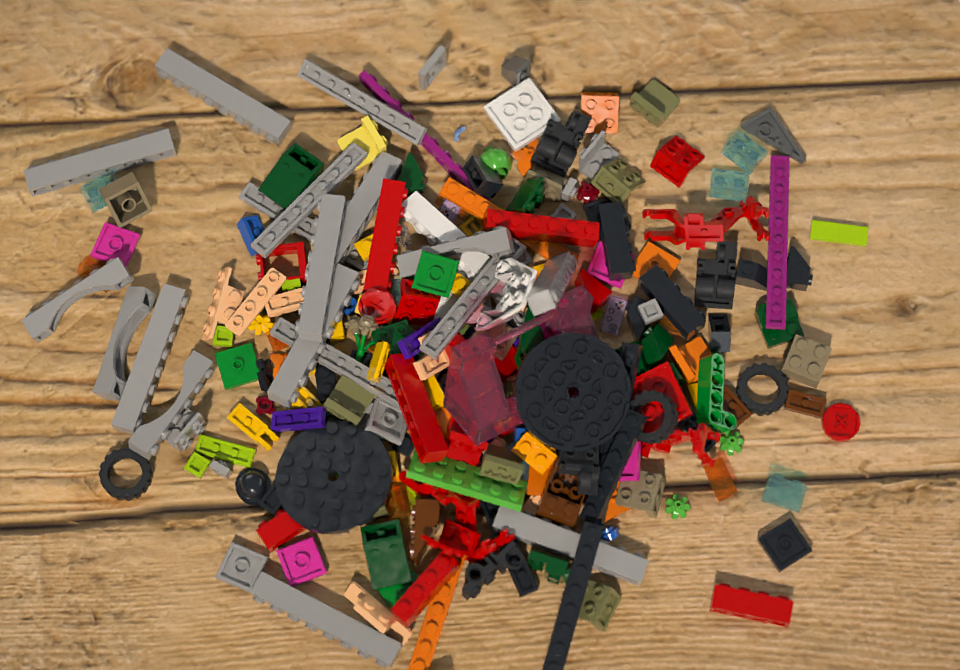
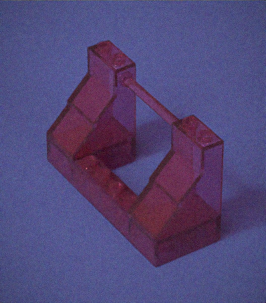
M583 285L564 293L556 308L548 310V312L495 338H490L486 332H483L452 347L443 405L475 446L522 423L516 409L514 395L506 399L503 391V385L494 362L497 345L544 322L546 323L543 340L558 334L572 332L588 334L599 339L590 314L593 297ZM571 386L568 394L570 397H574L578 394V391L575 387Z

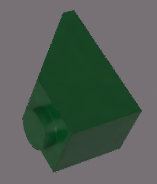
M409 152L398 181L406 182L405 188H408L407 196H411L415 191L423 194L426 188L424 175L413 154Z
M659 323L654 327L649 326L642 333L644 337L640 341L650 368L664 357L674 340Z

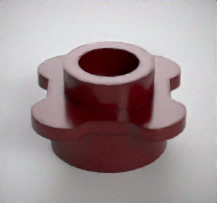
M266 396L256 398V413L258 415H272V412H275L273 408L274 401Z

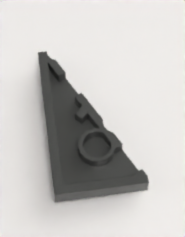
M772 107L741 123L740 127L744 131L783 154L790 156V158L798 163L803 164L806 162V158Z

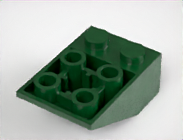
M294 143L281 156L258 188V191L286 210L323 173L324 163Z
M537 177L523 181L505 211L533 214L536 208L540 209L544 202V199H542L545 188L543 185L544 178Z
M529 304L521 319L514 354L517 370L530 350L543 341L542 327L538 326V317L533 315Z
M399 519L360 527L372 589L377 590L412 582L403 529Z

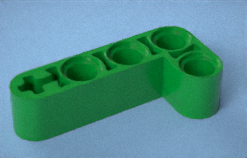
M715 353L703 357L699 361L696 421L697 424L704 423L713 432L721 434L735 429L737 420L732 413L723 411L725 362L721 354Z

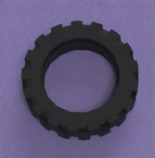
M756 363L752 367H747L741 373L736 387L738 399L752 414L755 413L757 416L765 414L768 416L773 412H777L784 405L789 391L787 378L783 376V372L780 369L777 370L776 366H769L767 363H762L761 365ZM756 375L770 377L778 386L776 399L768 404L754 402L747 394L746 385L748 381Z
M646 390L642 394H637L634 396L635 399L629 402V409L640 413L646 404L657 401L661 403L665 412L661 427L652 433H646L642 430L638 440L648 444H659L662 440L666 441L669 438L668 436L675 432L674 428L678 425L677 417H679V413L676 411V404L672 402L669 396L655 390Z
M121 447L117 451L115 449L111 451L110 455L107 454L105 456L104 462L100 464L99 477L103 488L111 497L121 501H130L132 498L137 499L141 497V494L148 490L147 488L151 485V478L153 477L152 467L148 459L125 447ZM124 459L135 460L142 469L140 481L129 489L117 488L110 480L112 467Z

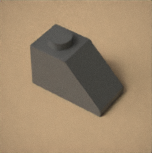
M513 56L502 64L501 75L515 87L530 78L531 62L527 59Z

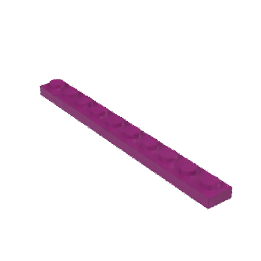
M365 70L359 74L361 84L376 99L414 120L412 114L408 111L405 112L402 109L401 103L397 99L393 100L389 96V91L377 83L378 81L373 74H368ZM425 133L420 143L422 147L455 181L475 192L462 169L463 167L459 163L455 164L449 152L443 151L439 147L438 141L434 137L430 138ZM480 195L481 197L489 201V197Z
M771 155L768 223L770 241H768L765 329L785 330L790 156Z

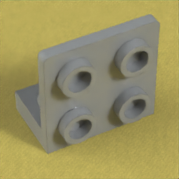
M603 130L599 134L596 133L590 141V146L588 148L584 147L579 154V172L590 180L594 179L603 165L619 157L618 152L604 143L606 132Z
M190 409L185 410L181 421L172 427L171 434L166 442L180 453L183 450H187L192 445L194 437L196 435L199 436L205 430L206 423L200 412L195 414Z

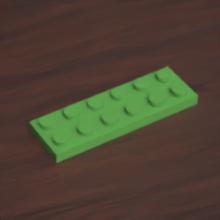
M416 449L414 450L406 476L410 479L519 512L523 505L528 483L519 479L518 485L479 475L481 467L444 457L439 462L420 463Z

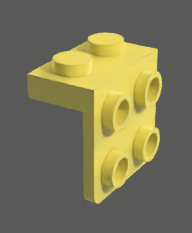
M368 116L361 119L362 127L338 139V145L342 152L353 142L367 152L368 157L355 170H359L372 163L375 157L379 156L382 151L387 153V140L383 135H379L377 131L379 128L374 120L371 121Z

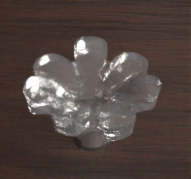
M406 225L401 227L400 236H396V243H400L402 247L411 246L409 239H412V235L407 233L409 229Z

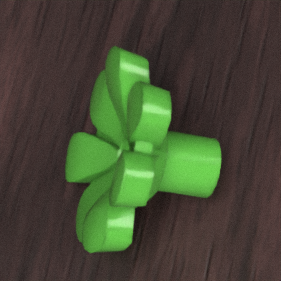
M730 431L725 432L726 437L720 438V443H723L720 446V450L722 452L727 450L728 456H733L734 451L740 453L742 451L740 445H744V440L739 438L740 434L738 432L733 434Z
M674 494L672 496L673 500H666L665 503L669 506L665 509L666 514L672 513L671 517L674 520L678 519V515L682 519L686 518L687 514L685 511H690L691 506L686 504V497L680 499L678 494Z

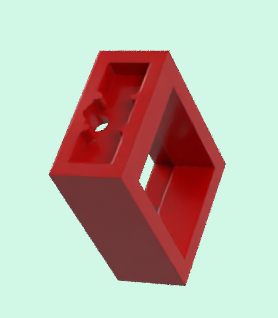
M304 242L278 245L267 257L297 254L300 276L286 277V280L300 279L301 284H306L305 271L307 260ZM256 254L257 266L260 265L261 272H258V281L260 282L267 274L266 260L260 254Z

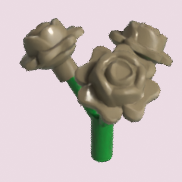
M353 315L347 318L343 326L345 329L352 330L353 336H355L358 349L355 360L362 363L364 353L374 344L371 338L372 341L364 347L368 332L385 327L383 325L378 326V323L374 321L372 316L363 315L360 318V316ZM360 330H361V334H362L361 343H360V339H359Z

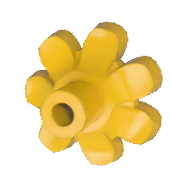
M259 313L248 329H255V335H260L261 331L268 333L269 328L273 327V322L270 321L267 315L264 316L262 313Z

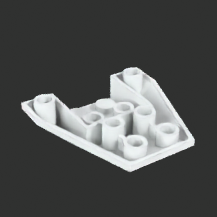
M512 258L502 259L497 264V272L495 274V278L506 283L502 290L501 301L495 310L481 312L477 318L475 330H488L511 320L526 305V297L533 286L538 271Z

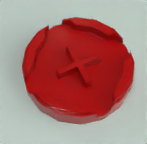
M383 288L366 290L358 302V311L361 317L363 315L372 316L378 325L388 323L395 315L397 309V302L394 296Z
M845 403L831 405L823 413L821 420L822 429L826 436L838 442L854 438L861 424L858 412L852 406Z

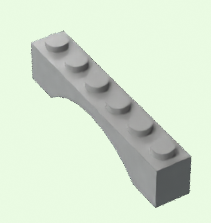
M500 226L493 228V231L476 232L474 236H460L455 241H441L436 246L426 245L420 247V250L404 251L401 255H397L400 277L413 280L421 251L443 257L464 252H479L494 258L512 255L515 252L511 232L506 227Z
M118 257L110 259L106 262L105 266L93 270L90 276L84 280H78L70 289L61 291L57 295L58 297L53 300L44 302L41 308L29 312L21 321L32 339L39 343L55 332L63 314L76 301L98 291H119L134 281L121 259Z
M127 287L93 389V393L103 399L120 401L127 383L124 364L128 344L137 327L151 313L156 294L146 287Z
M193 350L183 364V385L175 403L158 419L139 426L128 441L131 450L150 460L152 455L155 456L159 452L160 444L163 440L166 441L169 438L174 424L177 425L181 421V414L185 409L188 410L191 407L192 399L196 394H200L204 387L203 383L214 374L213 361Z

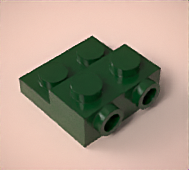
M792 298L786 299L785 330L765 329L766 303L757 307L758 309L755 311L754 316L767 349L793 341L796 334L804 337Z
M530 550L528 565H531V569L540 572L544 569V578L551 584L558 585L559 583L568 582L571 571L568 568V562Z

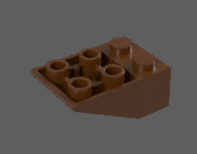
M556 457L534 516L540 519H549L553 524L558 526L565 525L572 529L576 523L585 494H577V475L557 473L559 457Z
M416 499V505H412V521H415V524H411V540H414V544H410L411 560H414L415 566H418L429 547L426 545L427 541L421 538L422 534L435 537L440 529L441 506L439 500Z

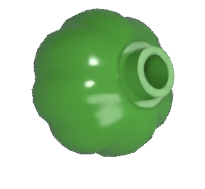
M487 147L479 157L481 161L497 172L501 181L507 177L512 166V160L503 149Z

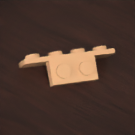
M231 267L220 270L217 275L218 284L212 293L213 302L207 311V323H205L202 329V340L204 341L213 338L217 323L225 326L242 302L244 291L228 286L232 271Z
M271 268L258 285L252 289L245 301L240 304L236 312L225 324V327L240 337L287 279L286 276Z
M353 581L344 596L355 605L354 609L382 634L387 632L404 646L413 634V631L358 583Z

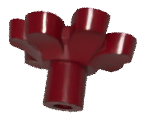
M581 182V187H577L578 195L576 199L578 201L584 199V204L590 203V200L592 202L598 200L596 195L600 194V190L595 188L592 183Z

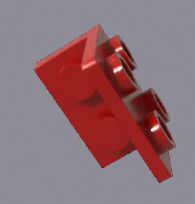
M674 136L658 150L650 167L680 188L689 173L704 160L705 156L682 138Z
M402 278L400 281L401 298L393 317L394 321L407 320L408 324L424 326L433 320L440 302V296L411 288L413 280Z
M447 519L440 538L422 534L421 538L427 541L426 545L433 548L439 547L442 549L441 552L452 556L454 554L464 558V555L473 556L481 534Z

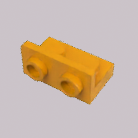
M528 432L524 433L511 450L541 475L557 457L554 454L556 452L554 448L547 445L544 446Z

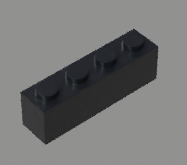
M621 201L598 204L597 217L600 223L599 228L609 281L630 279L633 272L636 271L635 260L631 259L633 248L632 243H628L629 227L624 222L626 210L622 208Z
M656 264L639 277L638 286L651 300L656 299L665 317L686 340H689L705 327L706 317L700 310H696L688 296L685 297L680 292L681 289L678 284L672 283L668 278L667 272L663 268L660 269Z

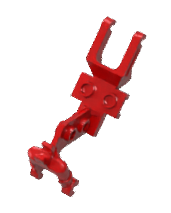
M749 196L746 199V203L742 200L740 201V207H724L711 221H704V213H685L683 220L676 209H644L642 211L643 218L650 216V219H667L675 224V229L672 231H645L644 240L651 238L652 241H669L674 245L686 242V250H690V248L705 250L706 242H724V234L740 218L745 217L752 230L757 233V241H761L763 238L766 241H770V232L766 231L763 224L758 220L761 215H764L765 218L769 217V208L762 207V204L753 196Z
M700 423L696 430L689 428L688 433L674 428L675 432L670 434L666 441L662 440L659 444H648L639 441L641 442V456L647 459L650 450L669 454L672 446L690 441L693 445L692 451L701 460L700 465H708L710 468H714L715 460L704 451L706 439H714L715 442H720L721 434L713 432L706 424Z
M405 470L399 473L400 481L420 497L424 498L431 494L443 505H447L450 502L456 505L457 523L477 532L475 508L479 507V499L407 478ZM506 528L500 532L497 538L492 539V542H490L489 538L482 541V543L478 541L473 556H467L465 560L471 564L478 563L481 565V561L488 557L491 552L494 553L496 550L501 549V546L514 540V533L508 535V529Z

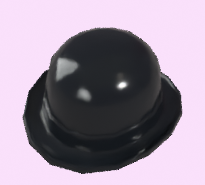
M247 468L241 471L235 482L239 498L249 505H258L259 501L271 487L267 474L257 468Z

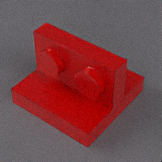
M451 417L444 437L449 450L445 457L478 466L482 451L487 450L488 442H485L488 429Z

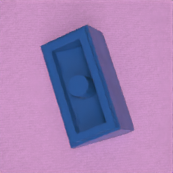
M258 215L241 218L237 223V227L250 256H255L259 253L251 248V243L264 231Z

